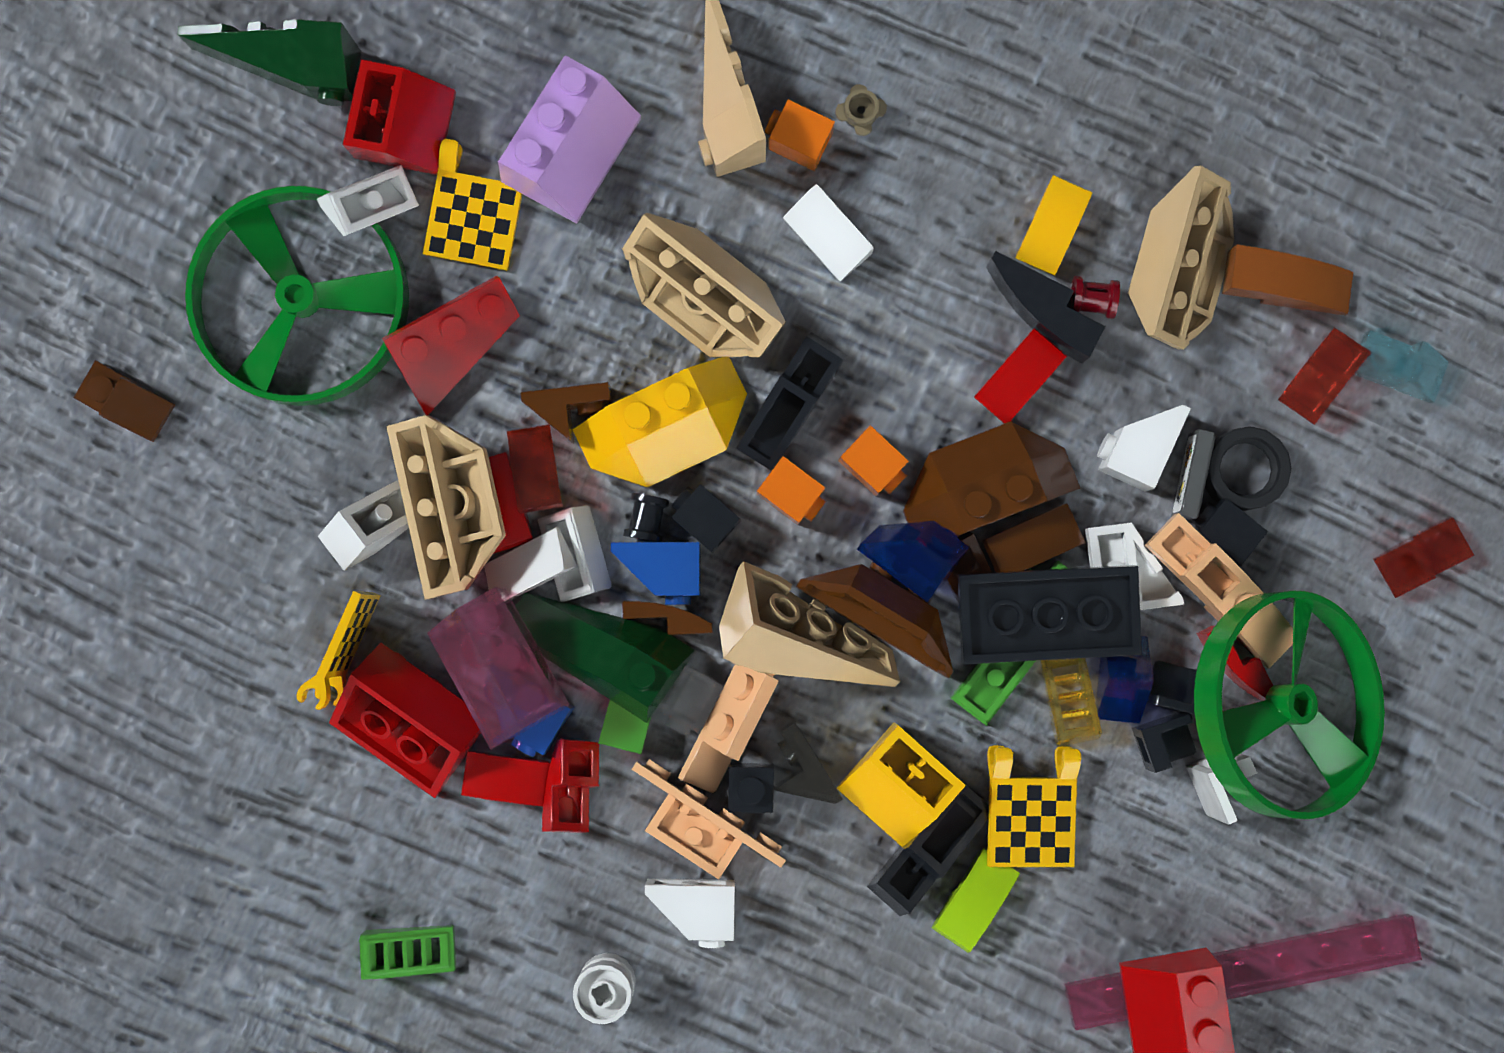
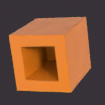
M788 99L782 112L777 109L773 111L766 126L765 133L770 135L769 150L815 171L833 135L835 121Z
M871 425L838 460L875 496L882 489L890 495L908 476L901 469L909 461Z
M784 456L757 490L758 496L797 525H799L803 518L812 522L827 502L820 497L825 487Z

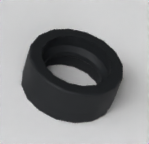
M1248 426L1228 431L1214 441L1205 489L1214 501L1227 498L1242 511L1266 507L1280 498L1289 484L1292 470L1289 452L1279 438L1265 429ZM1244 443L1255 445L1261 449L1269 459L1271 469L1269 481L1264 488L1255 494L1249 495L1235 493L1228 488L1220 472L1221 461L1227 450L1235 445Z

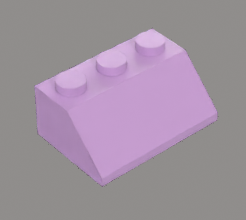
M565 55L499 159L498 165L501 182L577 224L641 120V115L604 76Z

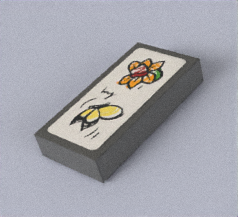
M1199 429L1188 434L1171 517L1177 513L1182 515L1187 521L1199 517L1216 436L1214 435L1215 432Z

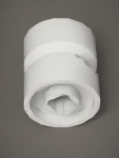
M612 953L596 955L585 963L573 990L575 1007L583 1018L592 1023L608 1024L618 1020L625 1014L635 991L636 977L632 966L623 957Z

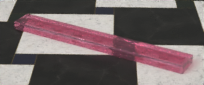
M1409 914L1212 953L1222 965L1227 1000L1422 960L1413 916ZM1120 972L1064 983L1072 1025L1076 1031L1128 1020Z

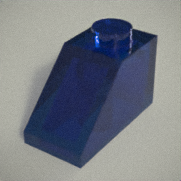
M935 521L879 525L857 548L858 551L926 602H929L945 584L969 549L966 544L958 539L955 533L941 527Z

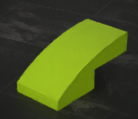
M983 848L978 851L958 888L951 892L931 928L967 953L971 952L1002 906L1020 873L1012 867L987 866V850Z

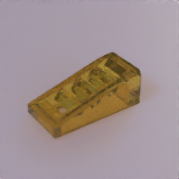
M1086 658L1040 660L1056 746L1099 739L1102 735ZM1074 665L1077 667V673L1053 676L1052 669ZM1080 684L1081 690L1057 694L1056 687ZM1083 701L1084 708L1061 712V704ZM1086 719L1087 726L1065 730L1064 722Z

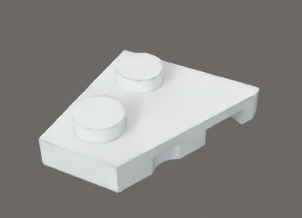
M1132 523L1085 529L1090 567L1138 566L1140 610L1184 605L1183 597L1179 591H1175L1162 572V566L1144 546L1143 538Z

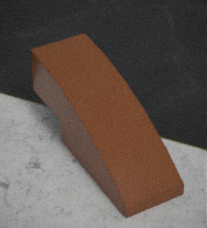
M1237 244L1227 252L1222 294L1259 299L1260 304L1346 316L1349 312L1354 272L1307 257Z

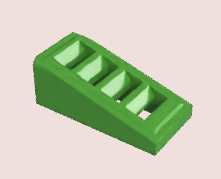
M454 925L366 930L360 935L362 980L442 973L456 970ZM439 937L440 961H432L431 938ZM421 939L422 962H414V940ZM396 941H402L403 963H396ZM377 943H383L384 964H377Z

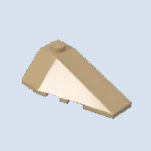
M705 0L703 131L705 139L698 141L704 165L709 166L713 164L716 176L719 177L766 162V136L749 84L745 85L737 51H731V35L719 0Z
M743 561L741 563L719 625L723 659L731 661L735 665L744 666L766 674L890 687L897 686L900 678L892 649L850 622L844 626L840 625L825 613L826 606L816 599H813L810 604L790 592L792 584L782 577Z

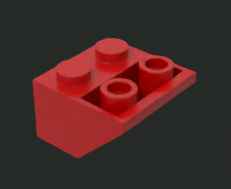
M361 59L343 146L354 159L394 167L402 165L404 169L437 175L440 145L442 140L447 138L456 91L406 68Z

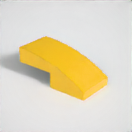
M1052 175L1015 258L1055 276L1093 192L1056 175Z

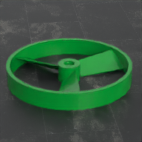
M285 186L250 195L227 209L214 221L205 232L192 256L186 280L185 301L188 321L194 339L205 358L219 374L240 389L264 400L295 406L317 405L337 400L368 383L392 357L383 342L376 355L363 369L335 387L306 395L268 393L267 391L296 317H310L317 312L318 308L394 315L387 335L402 328L407 322L409 286L406 270L395 244L378 223L371 226L387 248L393 263V270L312 283L307 278L299 275L269 206L290 200H317V198L331 191L308 186ZM230 230L235 233L277 284L275 298L280 308H282L236 374L230 371L215 352L205 329L201 304L203 281L208 264L216 248Z
M1284 591L1255 595L1239 602L1219 620L1202 650L1194 688L1196 727L1210 768L1221 785L1235 800L1250 810L1265 816L1314 819L1337 811L1354 798L1367 781L1378 757L1384 730L1385 708L1382 680L1372 649L1361 629L1342 608L1323 596L1306 591ZM1278 600L1292 602V684L1274 685L1267 692L1264 701L1222 711V687L1225 667L1238 634L1248 620L1263 607ZM1311 613L1317 616L1329 628L1342 648L1348 662L1356 699V722L1353 742L1318 711V701L1314 690L1306 684H1296ZM1282 725L1290 726L1330 786L1317 800L1294 810L1282 808L1262 796L1247 780L1235 760L1236 756Z

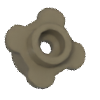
M857 84L850 89V94L847 96L845 103L837 105L835 115L839 121H846L852 125L857 135L866 136L871 133L872 124L875 120L885 115L887 105L884 100L877 99L876 95L867 90L864 85ZM863 107L865 109V112L863 114H859L857 112V108Z

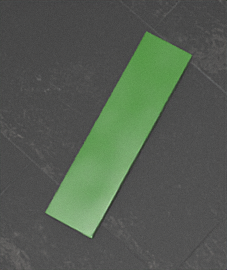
M1057 560L1049 569H1064L1067 567ZM1036 661L976 664L950 699L987 726Z

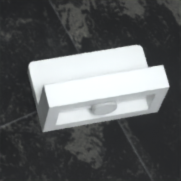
M1239 754L1235 757L1238 766L1246 778L1257 774L1250 756ZM1204 758L1185 766L1206 815L1228 825L1237 822L1224 787L1216 778L1207 759Z

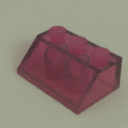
M492 588L454 610L427 632L490 750L495 749L570 706L506 589Z

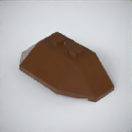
M1010 421L930 452L904 506L903 514L916 547L920 551L1078 490L1080 485L1064 447Z
M872 562L869 568L859 564L799 580L795 588L941 676L950 678L953 673V667L938 609L929 605L933 598L929 594L911 584L907 590H904L891 582L895 574L875 562Z

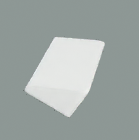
M402 165L317 198L322 210L343 236L419 206Z
M817 184L783 217L784 221L839 282L872 255L874 248Z
M589 506L571 507L537 519L541 534L559 527L577 564V567L554 578L560 602L594 594L612 587Z
M556 527L485 564L487 584L493 606L507 603L577 567V564L559 527Z

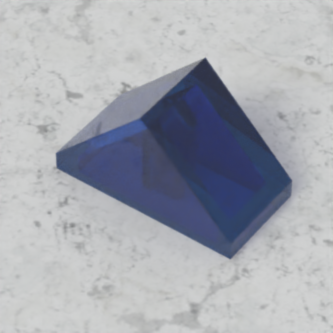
M1141 636L1142 655L1100 657L1095 719L1140 724L1154 682L1148 636Z

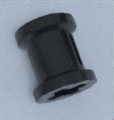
M631 493L630 499L634 502L630 526L624 529L623 536L650 542H662L663 536L659 534L663 510L669 507L670 500L646 494Z

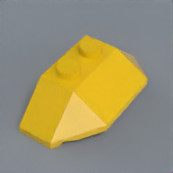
M721 357L688 367L606 406L572 430L591 469L649 488L727 451L746 400L747 392L730 357Z

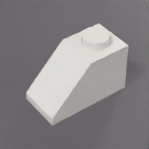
M1181 405L1116 430L1114 435L1108 433L1097 454V457L1103 459L1098 470L1146 492L1155 489L1191 408Z
M397 480L338 511L318 535L319 539L344 571L374 555L409 528L399 481Z
M647 879L645 895L688 940H698V946L705 948H720L725 946V941H734L735 880Z

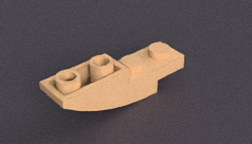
M1179 513L1174 514L1144 545L1205 604L1204 608L1218 622L1239 602L1255 595L1264 594L1216 543H1209ZM1271 603L1263 607L1248 620L1236 639L1255 658H1260L1262 664L1269 669L1292 646L1293 628L1276 606Z

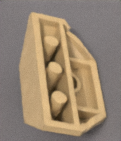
M1194 166L1151 210L1128 291L1147 335L1171 347L1183 350L1190 344V340L1198 336L1212 322L1225 275L1227 252L1232 249L1234 242L1233 212L1228 198L1231 194V182L1203 166Z
M645 213L622 248L626 260H629L632 278L642 304L709 357H761L786 323L767 283L697 228Z
M429 415L386 426L425 600L468 590L506 536L487 449Z

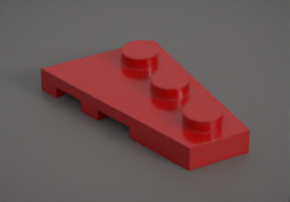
M495 276L383 337L382 340L424 414L429 415L520 315L500 277Z

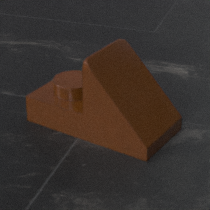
M96 360L73 397L99 412V416L152 442L157 438L175 407V404Z
M608 382L520 392L521 401L573 444L574 434L571 410L577 409L578 415L581 416L594 415L602 410L604 406L613 403L612 388Z

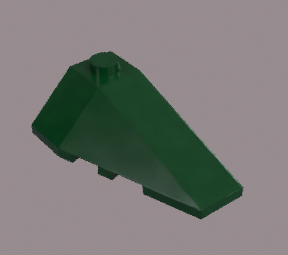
M284 20L283 29L266 27V24L262 22H248L247 31H239L237 28L226 24L178 26L177 35L191 49L317 99L321 104L342 106L344 101H352L362 51L342 22Z
M530 593L523 595L500 626L502 631L646 723L695 653L694 649L672 635H668L667 632L659 627Z

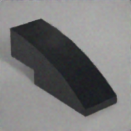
M995 251L986 268L999 291L1015 312L1032 329H1038L1069 357L1081 364L1090 358L1106 326L1067 307L1074 290Z
M814 333L808 334L784 373L779 377L736 449L772 471L793 442L848 355Z
M966 785L934 822L903 848L901 846L867 887L899 916L910 914L933 883L945 875L987 821L989 805Z

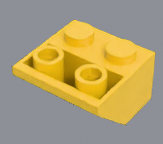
M893 722L836 789L903 848L934 822L966 785L898 724Z

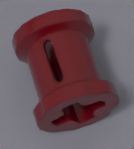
M1074 276L1071 284V289L1074 292L1069 300V308L1077 312L1105 314L1107 319H1114L1119 306L1120 282L1117 280H1111L1109 284L1087 282L1080 276Z

